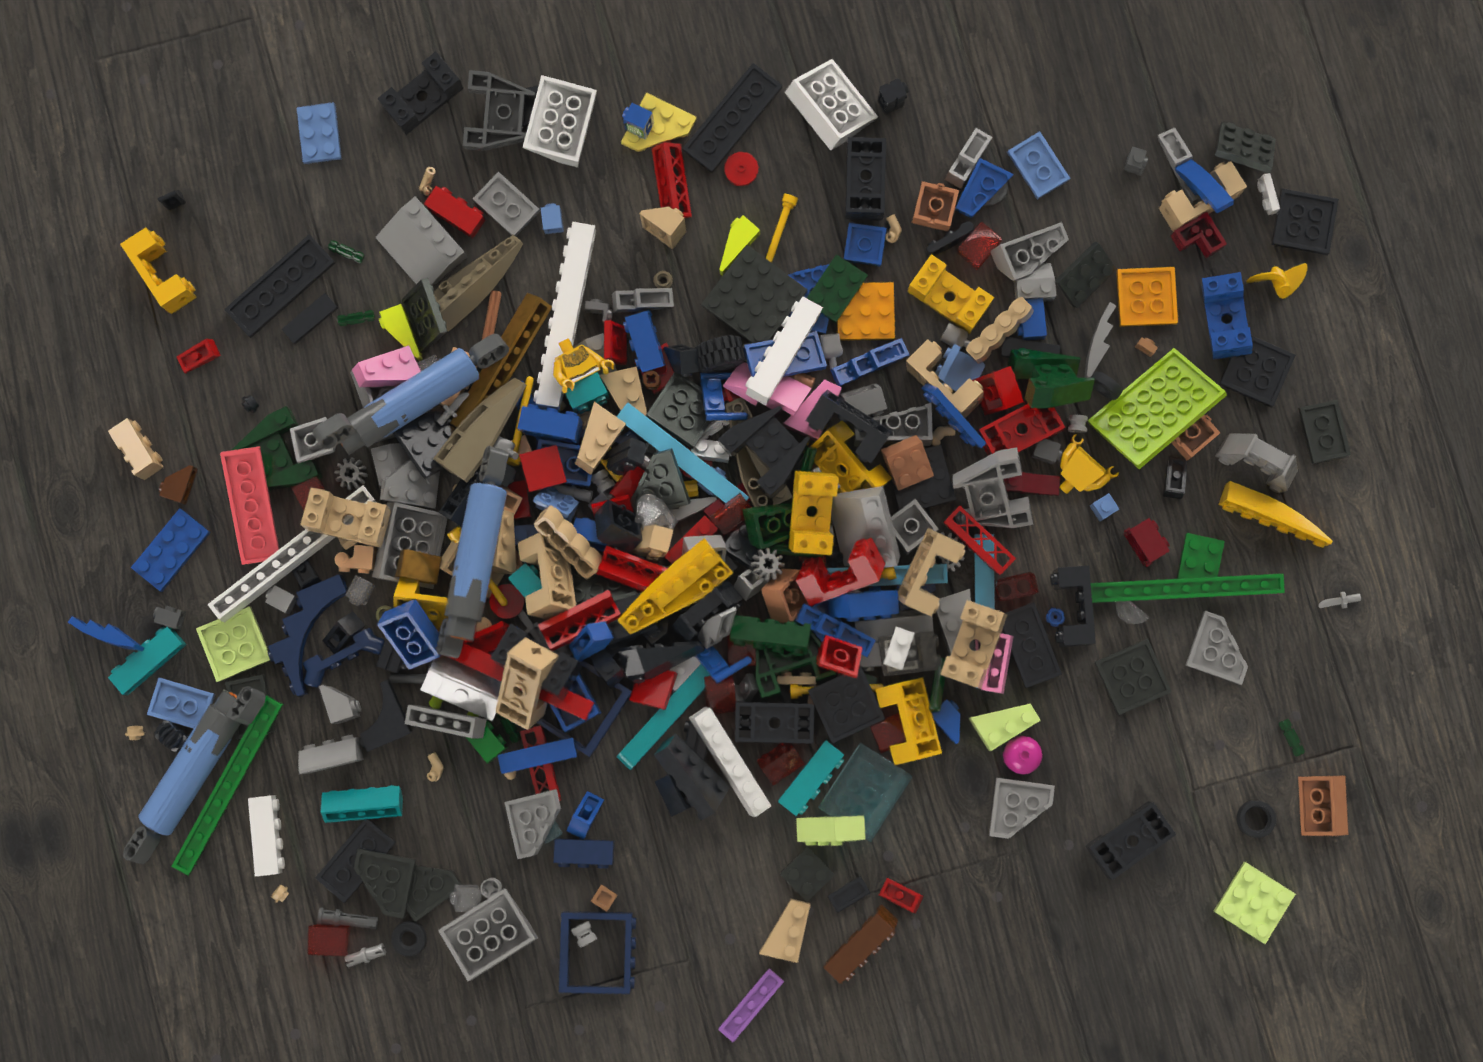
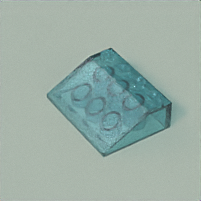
M859 743L818 808L831 817L864 816L865 839L871 842L913 776L867 746Z

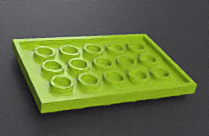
M1173 348L1125 388L1118 399L1111 400L1088 420V423L1133 465L1140 469L1226 397L1227 394L1224 389Z

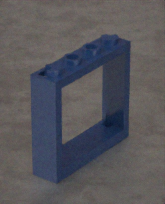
M585 660L579 662L583 667L600 677L593 665ZM619 682L614 687L622 693L587 747L573 739L575 748L588 757L592 756L631 696L632 691ZM543 718L537 721L538 724L563 740L572 738Z
M563 911L561 913L559 993H631V989L635 987V977H631L632 969H635V957H632V949H636V937H632V929H636V917H633V913ZM571 919L626 920L624 987L569 986Z

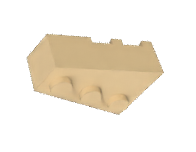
M637 367L600 375L601 380L620 411L628 402L646 416L647 409Z
M596 402L593 403L575 462L577 466L590 475L626 425L625 422Z
M504 509L491 572L513 574L516 571L514 513Z

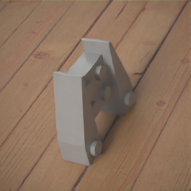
M1230 433L1225 437L1215 455L1221 463L1233 465L1244 458L1243 461L1252 466L1255 464L1261 467L1260 470L1270 475L1266 482L1270 486V490L1276 493H1284L1288 490L1298 472L1295 455L1289 456L1258 439L1256 434Z
M1017 447L997 451L953 474V488L965 487L969 508L964 510L980 525L1006 528L1033 525L1029 498L1008 500L1005 487V478L1022 475ZM961 513L962 524H966V516Z

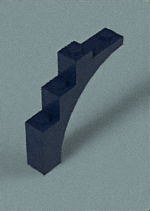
M340 574L296 592L298 598H296L297 604L300 609L303 608V611L282 619L284 622L282 625L283 631L289 637L268 646L270 650L268 651V656L271 662H275L278 665L284 664L282 666L283 672L286 677L289 676L291 684H289L290 689L297 697L308 694L304 683L302 663L304 648L310 631L328 607L340 598L350 594L344 577Z

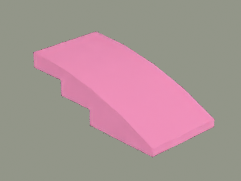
M743 362L735 368L723 387L756 406L758 401L746 395L747 387L745 385L751 374L748 363ZM788 376L783 377L766 406L770 409L781 406L782 410L794 416L808 396L811 388Z

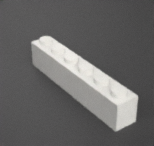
M802 297L800 302L796 301L791 309L793 312L791 317L787 316L782 324L783 330L781 332L777 331L773 338L774 345L772 347L768 346L765 351V360L763 362L759 361L754 370L757 372L754 378L750 376L745 385L747 387L746 395L766 406L819 318L823 307L805 297Z
M704 707L690 716V721L748 814L757 817L770 808L769 801L711 708Z

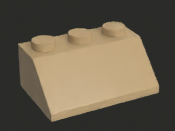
M662 207L642 210L640 212L642 227L671 249H674L686 233L684 214L677 208Z

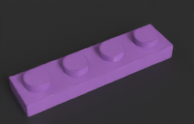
M769 968L718 1030L734 1042L782 985L784 980Z

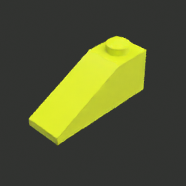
M744 215L740 219L736 218L730 225L732 228L730 229L719 269L722 276L746 245L750 246L760 235V229Z
M399 304L380 311L381 318H379L382 329L386 328L402 346H410L414 357L422 361L423 358L419 352L404 307Z

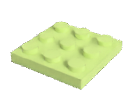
M250 606L240 610L225 623L218 619L196 628L216 682L223 681L271 661L268 656L265 640Z
M1243 862L1214 912L1266 944L1296 894L1253 866Z

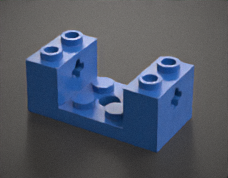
M1241 272L1202 278V292L1213 360L1252 354L1253 344L1250 327H1248ZM1224 315H1230L1232 321L1225 324L1221 321V318Z

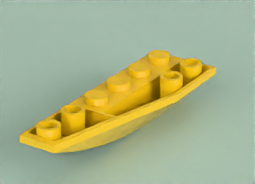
M1232 481L1226 483L1218 504L1223 506V510L1231 513L1234 511L1239 512L1241 517L1249 520L1252 518L1259 520L1258 523L1264 526H1275L1282 533L1288 534V532H1291L1300 540L1306 541V539L1314 541L1313 544L1318 547L1324 548V546L1332 544V540L1316 525L1284 503Z
M703 538L650 584L622 614L618 622L631 635L704 598L713 588L732 575L733 572L709 542Z

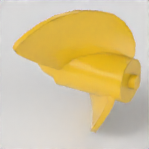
M1300 264L1285 272L1275 266L1271 269V272L1260 273L1248 278L1246 283L1271 280L1279 298L1284 299L1290 296L1304 280L1307 273V264Z

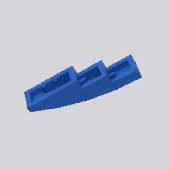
M1192 159L1175 167V171L1194 195H1199L1206 205L1209 203L1216 213L1234 205V200L1225 189Z
M902 338L870 350L868 353L853 358L849 362L836 366L830 371L836 384L843 386L906 358L910 354Z
M806 604L802 605L795 619V622L803 626L804 623H810L811 630L824 637L828 635L863 647L861 655L868 657L876 641L846 623L821 613Z
M74 616L68 621V623L80 631L105 643L124 649L144 650V647L111 624H107L104 628L92 620L86 624Z
M569 738L498 755L501 774L575 758L577 754L574 740Z

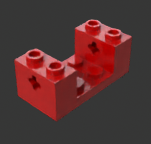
M1026 404L980 428L977 433L986 442L983 448L989 456L997 451L1017 447L1019 453L1044 439H1049L1061 433L1065 426L1054 407L1031 408L1029 404ZM1024 424L1027 427V432L1025 434L1018 433L1016 430L1017 425Z
M863 538L855 542L848 559L850 565L848 570L836 571L831 576L821 557L815 559L808 558L803 562L796 582L809 606L879 582L885 562L872 538L866 540Z

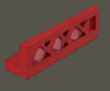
M663 142L652 148L661 208L670 207L679 210L678 204L681 203L684 206L683 217L690 218L692 215L681 144ZM670 149H675V158L671 155ZM674 166H675L676 169L678 170V173H679L678 177H677V176L675 175V173L673 172V167H674ZM676 185L681 188V194L676 191Z
M961 506L943 522L998 576L1015 561L1016 558ZM959 511L966 516L965 525H958L953 520V517ZM968 527H977L980 530V538L970 537ZM982 533L985 534L988 538H982ZM982 540H991L994 543V551H985ZM997 553H1005L1010 558L1003 567L997 562Z
M606 546L596 574L644 591L668 568ZM608 554L616 556L618 560L608 558ZM627 562L634 563L636 567L629 566ZM645 569H651L654 573L650 574Z
M607 590L538 624L552 652L572 642L585 627L587 619L594 617L597 618L595 623L606 622V624H609L619 619L621 614L610 591ZM613 607L614 614L610 616L603 615L605 610ZM571 627H579L576 633H568ZM561 635L560 641L554 644L551 643L549 638Z
M501 621L476 632L473 641L464 640L463 643L491 654L497 648L509 625Z
M541 725L529 730L520 731L524 749L529 748L528 746L534 747L527 742L525 734L535 732L537 740L534 746L547 744L544 728ZM544 764L543 767L541 765L537 766L535 771L534 767L529 768L535 793H541L544 787L549 789V791L557 789L559 801H562L553 764ZM539 768L545 771L546 780L544 783L536 779V773Z

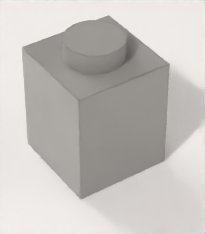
M274 585L273 588L268 590L265 602L284 613L290 614L298 597Z

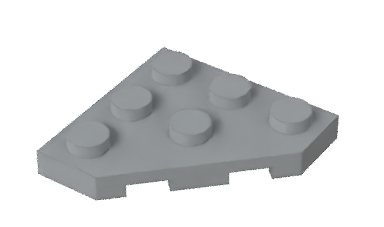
M410 459L382 481L380 500L434 509L436 507L440 471L424 479Z
M1204 611L1185 666L1242 685L1248 665L1243 659L1224 617Z
M996 778L989 836L1011 838L1016 832L1053 805L1055 786Z
M557 789L504 802L517 859L534 856L539 853L561 810Z

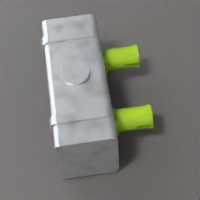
M441 655L433 660L420 690L432 695L429 705L434 709H440L444 700L467 710V715L481 716L493 721L502 682Z

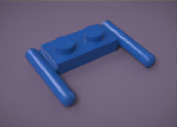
M700 373L706 421L747 420L748 414L746 412L725 413L721 380H727L732 373Z
M713 646L705 648V651L695 655L717 684L752 662V658L746 656L729 667Z

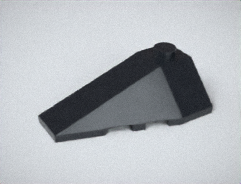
M698 641L676 642L672 644V647L655 644L654 648H643V645L619 648L618 654L626 677L634 683H643L645 680L652 679L705 651V647Z

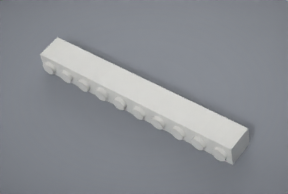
M572 222V227H568L567 230L569 242L568 246L565 245L563 250L565 262L560 265L559 274L562 276L561 281H557L556 285L557 300L554 299L552 304L554 316L549 319L548 328L551 329L550 336L547 335L545 339L547 350L546 354H543L541 358L543 370L538 374L537 383L540 384L539 390H535L533 401L541 409L554 408L558 412L561 409L564 393L562 392V386L553 377L555 357L563 354L558 343L569 338L572 346L574 344L596 235L595 225Z
M363 485L346 498L367 504V501L377 503ZM345 516L343 519L344 524L350 525L353 522V516ZM305 529L207 605L217 618L225 623L335 537Z

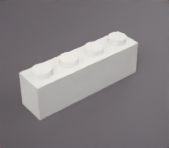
M276 795L248 798L255 876L283 873L282 869L285 868L284 858L281 857L283 840L279 838L281 820L277 816V811L280 808L279 800L276 799Z

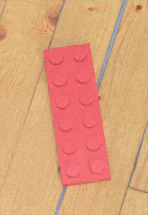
M260 446L221 452L220 456L241 564L263 562L279 550V544Z

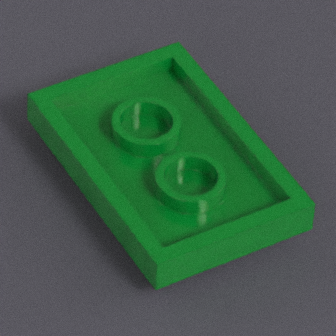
M1186 533L1176 579L1218 577L1225 541Z

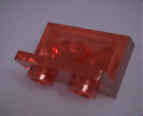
M739 493L710 515V518L725 535L728 532H732L744 520L742 509L753 507Z
M779 743L776 748L769 753L763 754L757 760L758 765L772 785H775L805 764L791 743Z

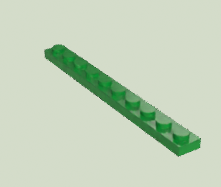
M1283 573L1091 583L1092 603L1285 593Z
M265 695L264 705L246 729L171 866L188 876L193 871L284 705L268 695Z

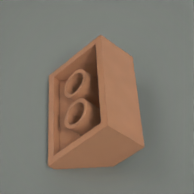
M1345 776L1298 777L1301 836L1348 835Z

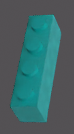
M168 626L160 628L152 640L148 639L141 645L144 647L143 651L131 653L127 656V661L123 665H118L112 669V674L108 678L122 695H129L187 645L173 628Z
M825 740L778 802L795 816L798 813L802 815L808 808L806 803L809 799L812 798L814 800L820 793L818 789L822 783L826 785L833 776L830 772L834 767L838 769L845 761L842 758L844 754Z
M391 785L381 788L370 787L368 789H349L346 791L333 790L322 793L321 815L325 823L402 816L403 795L400 786Z

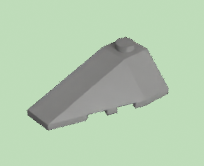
M1061 222L1003 243L992 249L990 253L997 269L1014 281L1030 275L1050 255L1065 244L1069 238Z

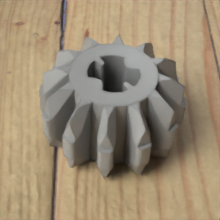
M353 457L350 458L349 462L347 459H343L344 465L337 464L341 469L334 472L340 475L335 480L341 482L340 486L342 488L347 486L348 490H352L354 485L356 489H359V482L365 484L362 477H368V474L363 472L367 467L361 466V460L355 462ZM350 470L354 471L352 478L348 476Z
M766 548L765 554L762 550H759L758 555L752 557L756 562H752L751 566L757 567L752 573L756 574L759 572V580L764 575L765 581L768 582L770 576L775 580L777 579L776 574H782V570L779 568L784 567V563H779L778 561L783 557L778 556L776 558V550L772 554H770L769 548ZM765 560H767V563H771V566L769 567L770 569H768V567L765 568L763 566L765 564Z

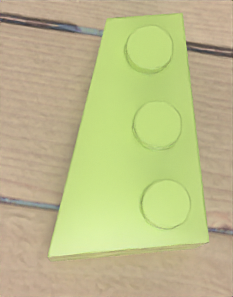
M1031 704L969 718L988 751L994 750L1041 721Z
M864 816L796 818L797 842H805L806 846L817 845V842L818 846L830 845V842L831 846L843 845L842 841L865 840Z

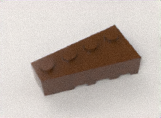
M881 904L877 908L875 916H870L861 926V930H856L847 940L848 943H844L826 961L823 968L840 984L844 980L848 982L855 974L853 971L857 967L862 968L868 962L867 957L871 953L875 955L882 948L880 944L884 940L888 942L895 935L894 930L898 919Z

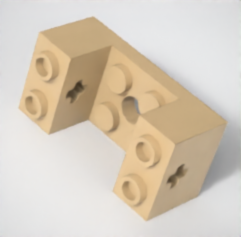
M1232 161L1227 164L1224 162L1214 167L1215 170L1210 173L1233 200L1239 197L1247 188ZM1174 190L1168 193L1159 207L1160 212L1173 232L1206 212L1210 214L1214 211L1210 204L1206 205L1203 200L1192 206L1183 190L1178 192Z
M927 339L906 360L907 371L923 386L928 383L938 387L962 416L966 418L983 401V387L978 381L975 380L973 382L969 378L952 394L953 390L946 383L943 385L939 382V377L933 372L942 362V349L936 342L933 341L931 343Z
M311 487L301 526L308 531L381 548L391 510L384 504L367 501V504L335 497L329 491ZM347 515L353 516V522L350 525H345L343 522L344 517Z
M928 528L900 585L898 600L932 617V614L936 613L939 608L940 599L920 587L926 583L927 572L929 568L934 566L936 554L957 563L964 556L965 545Z
M540 533L519 542L520 561L539 566L542 589L525 597L527 614L548 620L576 606L571 566L564 559L561 551L555 549L549 543L548 538Z
M967 600L960 618L963 620L951 656L946 657L941 675L981 689L1007 615ZM973 640H979L981 643V647L977 651H973L970 648V643Z
M524 638L512 648L507 655L495 712L529 730L545 715L547 703L538 698L542 682L546 679L558 655L527 638Z

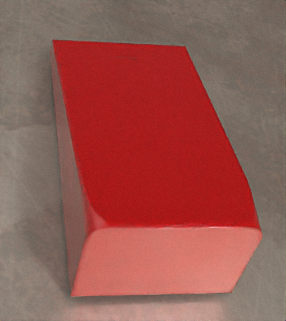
M205 339L178 355L177 359L183 372L188 373L216 359L221 354L213 339Z
M526 480L513 482L508 485L507 488L522 497L514 514V521L532 518Z
M889 878L886 879L879 893V896L912 913L917 912L924 897Z

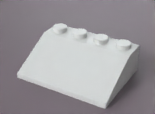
M833 59L794 79L785 91V94L830 150L846 142L848 137H853L878 117Z
M541 75L523 148L559 163L578 167L597 90Z

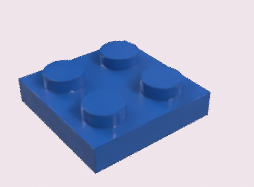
M849 223L844 260L853 263L881 266L886 228Z

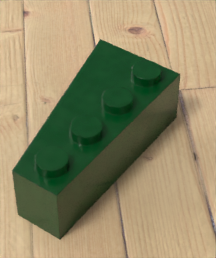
M792 502L742 509L751 545L762 550L789 539ZM810 506L806 510L808 516H814L817 512L815 506Z
M735 615L730 635V641L734 642V645L745 647V644L753 645V648L764 650L765 647L772 648V651L783 653L784 650L791 651V654L796 656H803V653H808L811 635L810 623H804V627L796 624V622L787 621L783 625L773 619H766L764 622H760L761 619Z

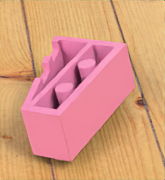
M410 346L358 362L352 369L359 387H396L421 372Z
M824 380L801 404L795 415H791L784 422L783 427L804 437L809 436L811 440L816 441L821 437L823 431H816L809 427L806 419L827 389L839 396L842 387Z
M1000 634L981 688L982 690L1004 694L1013 636ZM975 640L976 651L981 647L979 640Z

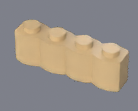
M1023 297L1014 300L1008 310L998 315L994 324L987 326L982 331L980 337L975 338L968 344L966 348L967 353L977 363L985 361L990 356L992 350L1000 347L1006 337L1015 333L1019 325L1026 322L1034 312L1032 306Z
M550 505L543 510L534 522L536 530L541 535L547 537L549 543L555 549L561 551L564 559L574 565L576 571L586 579L590 578L598 571L597 569L603 558L602 555L595 548L590 547L588 540L577 533L575 527L563 518V515L557 508Z

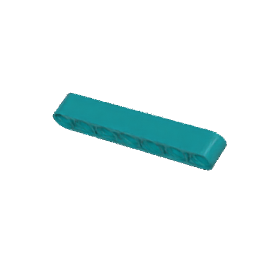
M701 664L670 697L666 710L659 709L617 755L616 758L629 770L633 769L714 680Z

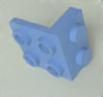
M956 344L952 348H947L943 356L946 360L943 365L939 364L935 372L939 377L938 381L943 385L946 383L954 391H957L969 378L973 380L980 377L985 368L983 362L977 363L971 356L959 351L961 347Z
M554 487L541 489L533 500L536 503L535 507L542 511L550 505L554 506L561 512L563 518L569 522L572 521L579 505V501L575 500L574 497L564 495Z

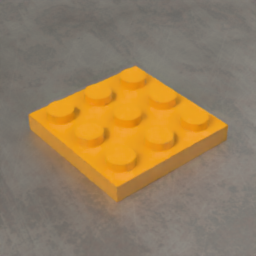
M1175 267L1117 269L1120 327L1174 325L1178 323Z
M894 282L862 284L837 321V333L840 334V340L895 339Z

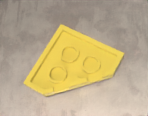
M646 93L640 107L653 113L654 125L646 140L626 131L621 144L640 152L663 142L667 143L670 140L688 136L697 117Z

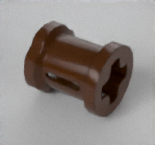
M647 371L643 375V383L648 390L653 391L659 388L661 380L657 372ZM655 377L656 383L653 384L651 382L649 384L648 378L653 379Z

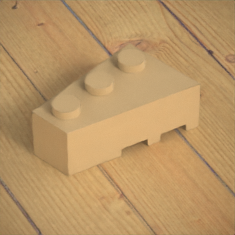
M126 418L108 432L118 449H121L125 455L123 457L125 461L129 462L133 467V470H131L133 475L146 480L163 468L161 464L163 460L156 451L153 452L151 449L152 443L146 436L143 437L140 433L142 430L140 425L136 421Z
M657 525L645 526L644 530L641 531L642 541L631 553L644 556L647 561L657 563L668 553L673 530Z
M790 899L760 949L759 954L798 963L810 903Z

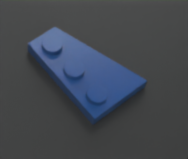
M979 158L955 210L972 218L1014 174Z

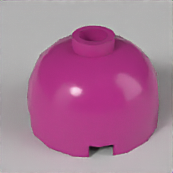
M1023 735L1014 737L1007 742L1004 748V763L1008 769L1015 773H1031L1041 763V747L1031 737Z

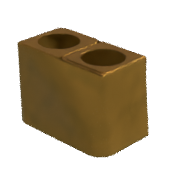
M402 549L396 577L403 576L418 579L419 582L430 584L431 582V584H437L442 557Z

